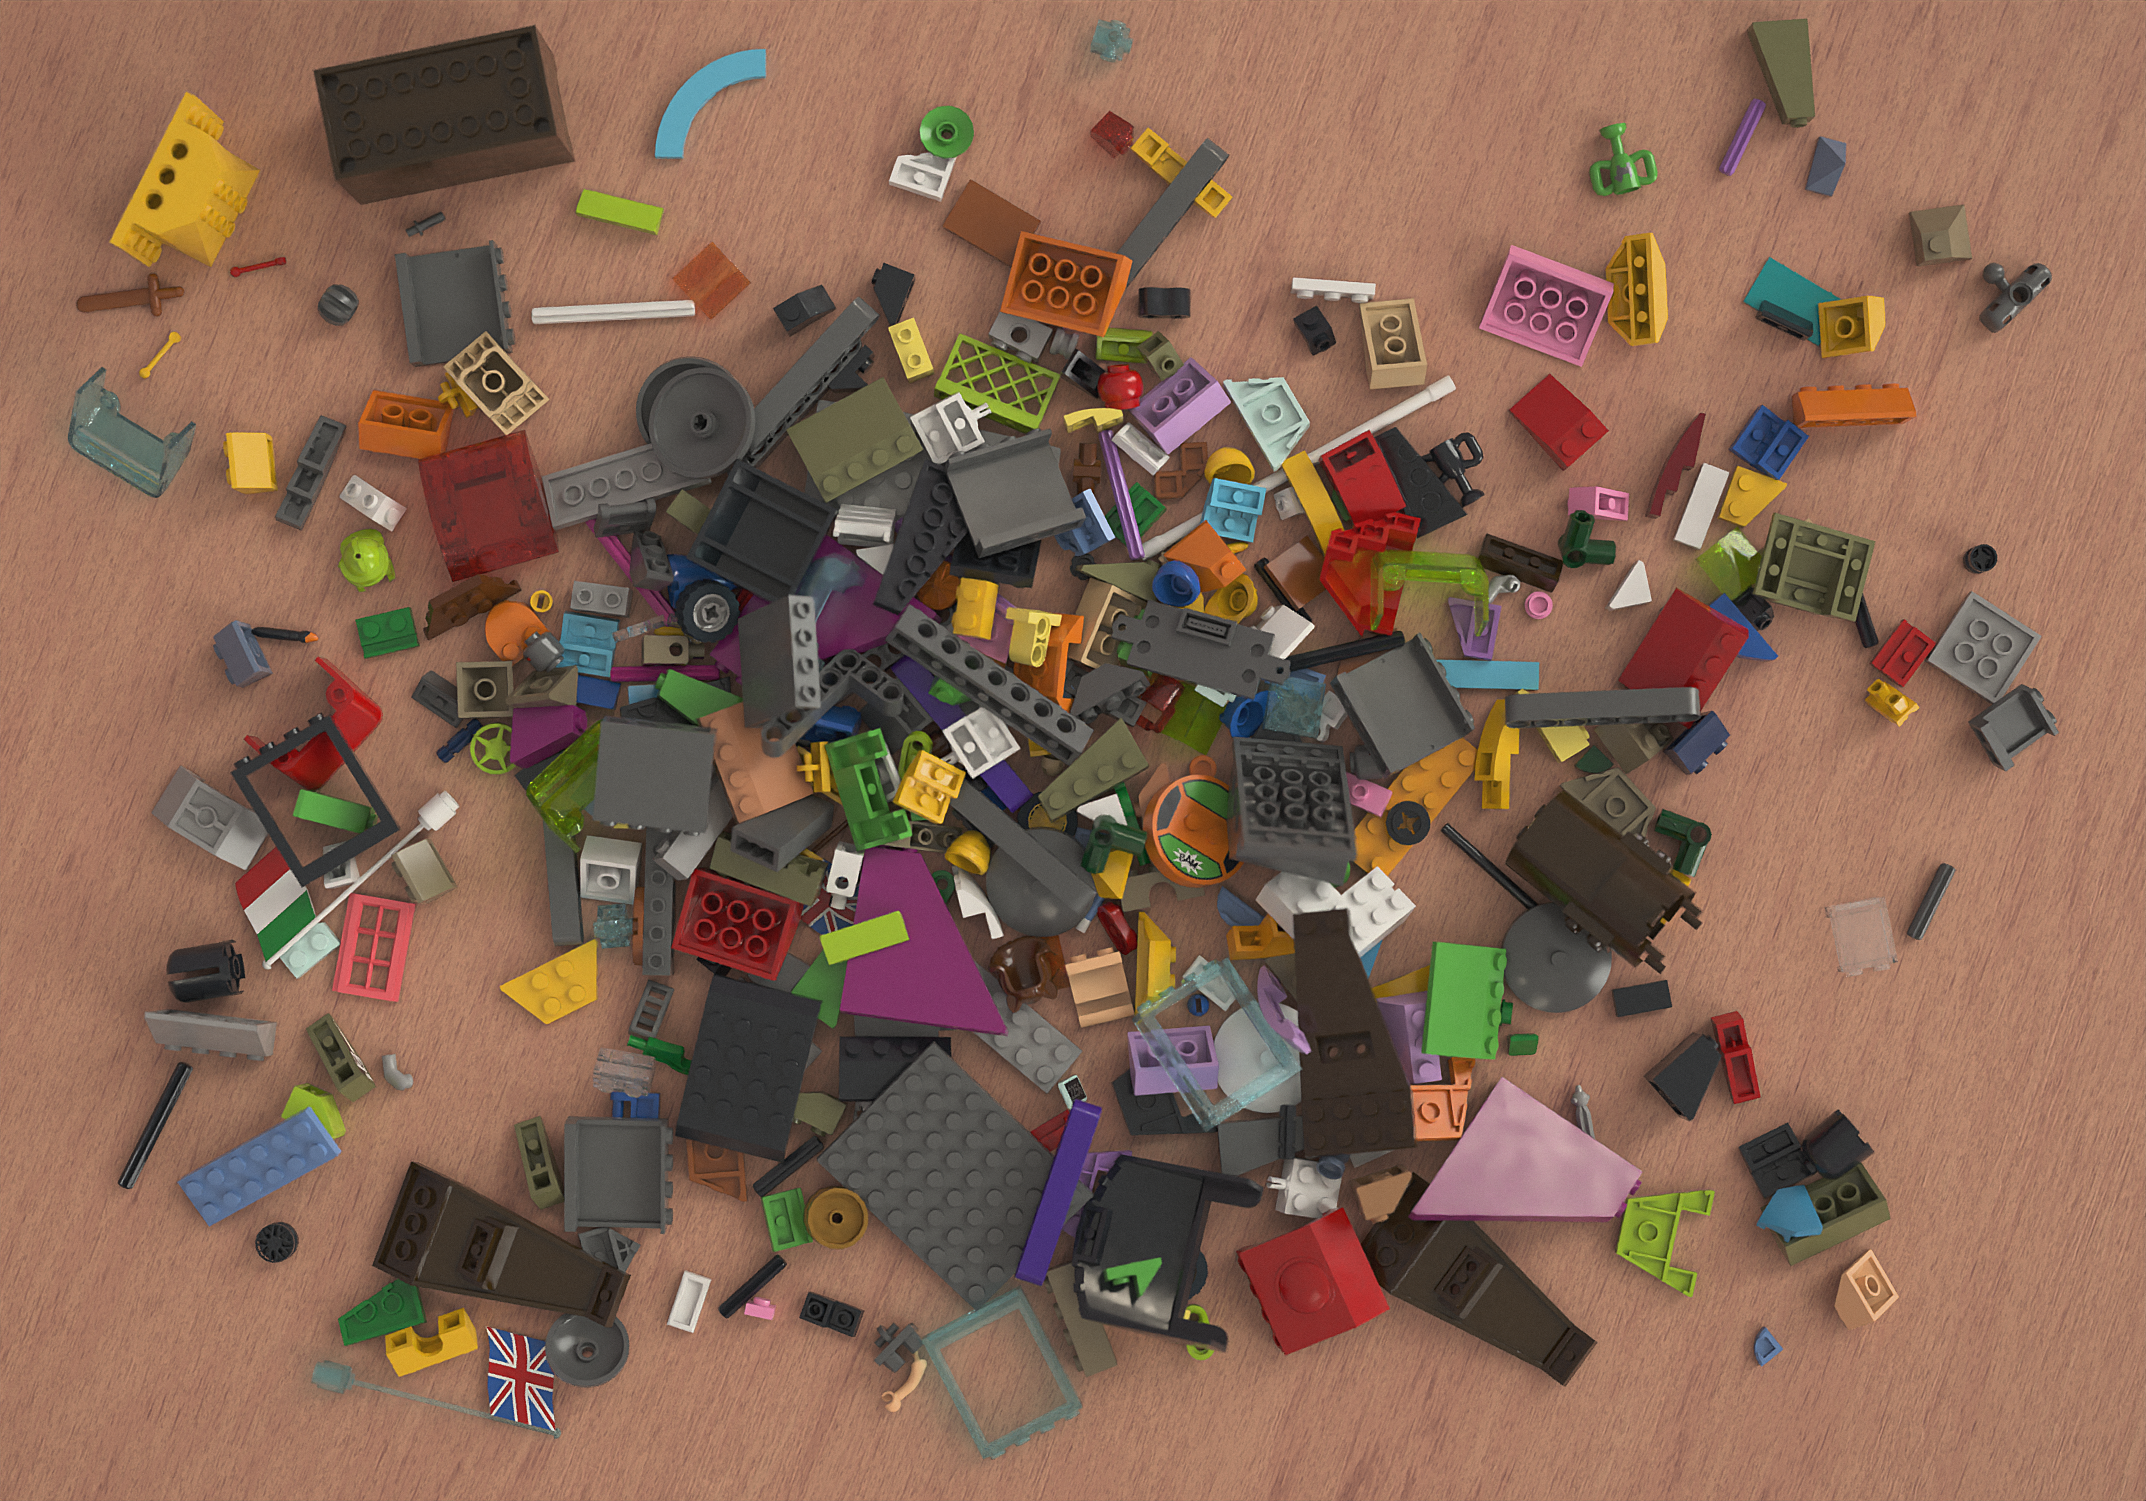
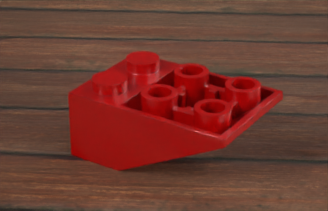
M1370 430L1320 456L1318 461L1353 525L1369 519L1374 521L1382 520L1385 514L1397 512L1406 507L1387 462Z

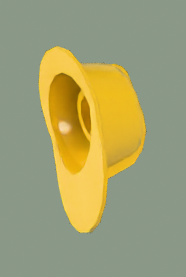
M1242 573L1226 587L1217 589L1208 601L1204 613L1236 621L1239 624L1242 619L1249 617L1256 610L1258 605L1257 589L1254 587L1251 579Z

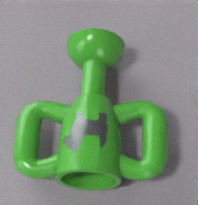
M1626 123L1613 124L1599 130L1605 139H1610L1614 156L1611 160L1597 161L1590 167V179L1593 190L1597 195L1607 196L1613 192L1615 195L1633 192L1640 189L1641 185L1652 184L1657 179V166L1651 151L1643 149L1631 155L1624 153L1621 136L1627 128ZM1640 158L1644 160L1647 177L1638 176L1634 163ZM1601 168L1610 169L1611 184L1605 188L1600 173Z

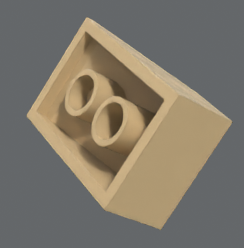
M1414 298L1360 303L1359 310L1364 358L1369 388L1381 389L1424 385L1427 362Z

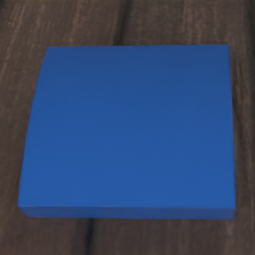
M1760 405L1728 450L1755 469L1778 481L1809 436L1789 420L1783 421L1764 405Z

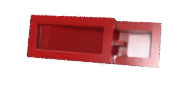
M1738 1011L1711 1017L1715 1040L1719 1045L1718 1052L1721 1055L1720 1060L1733 1104L1761 1098L1752 1049L1748 1044L1742 1016Z

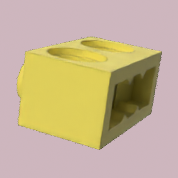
M911 318L888 327L908 382L912 383L935 374L915 319Z

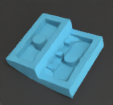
M1213 478L1204 504L1200 524L1207 520L1220 537L1253 542L1257 517L1262 515L1266 488Z
M565 611L561 640L559 641L564 647V653L562 654L564 659L556 665V668L576 665L579 673L610 677L615 657L620 619Z

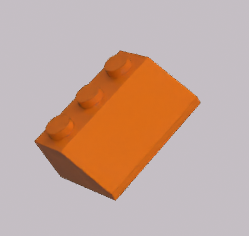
M373 390L358 422L359 449L441 462L448 446L454 409H451L449 402L440 403L437 400Z

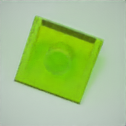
M1181 682L1157 731L1203 755H1207L1223 723L1220 721L1219 715L1225 711L1227 704L1222 707L1195 691V687Z

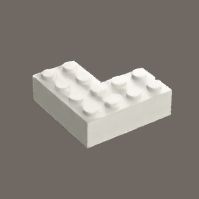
M1378 866L1342 895L1328 882L1280 872L1265 884L1256 898V901L1293 940L1292 914L1349 908L1352 938L1360 957L1404 923L1416 907L1399 888L1396 891L1392 888L1394 883Z

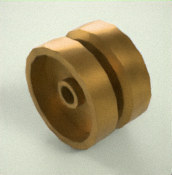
M827 1186L817 1190L809 1197L804 1207L803 1222L808 1234L819 1244L829 1249H844L853 1246L863 1237L868 1226V1211L865 1203L856 1193L842 1186ZM839 1213L838 1216L841 1217L839 1222L832 1221L833 1214Z

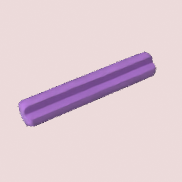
M1755 98L1751 101L1719 167L1721 173L1731 176L1735 172L1766 107L1763 101Z

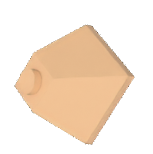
M1871 1249L1866 1250L1841 1276L1835 1308L1848 1330L1875 1322L1899 1297Z

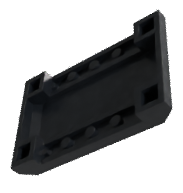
M714 974L699 1028L676 1124L675 1136L783 1163L823 1001Z

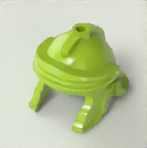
M363 529L350 534L342 541L340 546L342 558L338 568L341 569L348 582L355 585L359 592L366 591L364 587L377 584L385 575L388 577L389 582L395 579L393 563L384 546V538L378 530Z

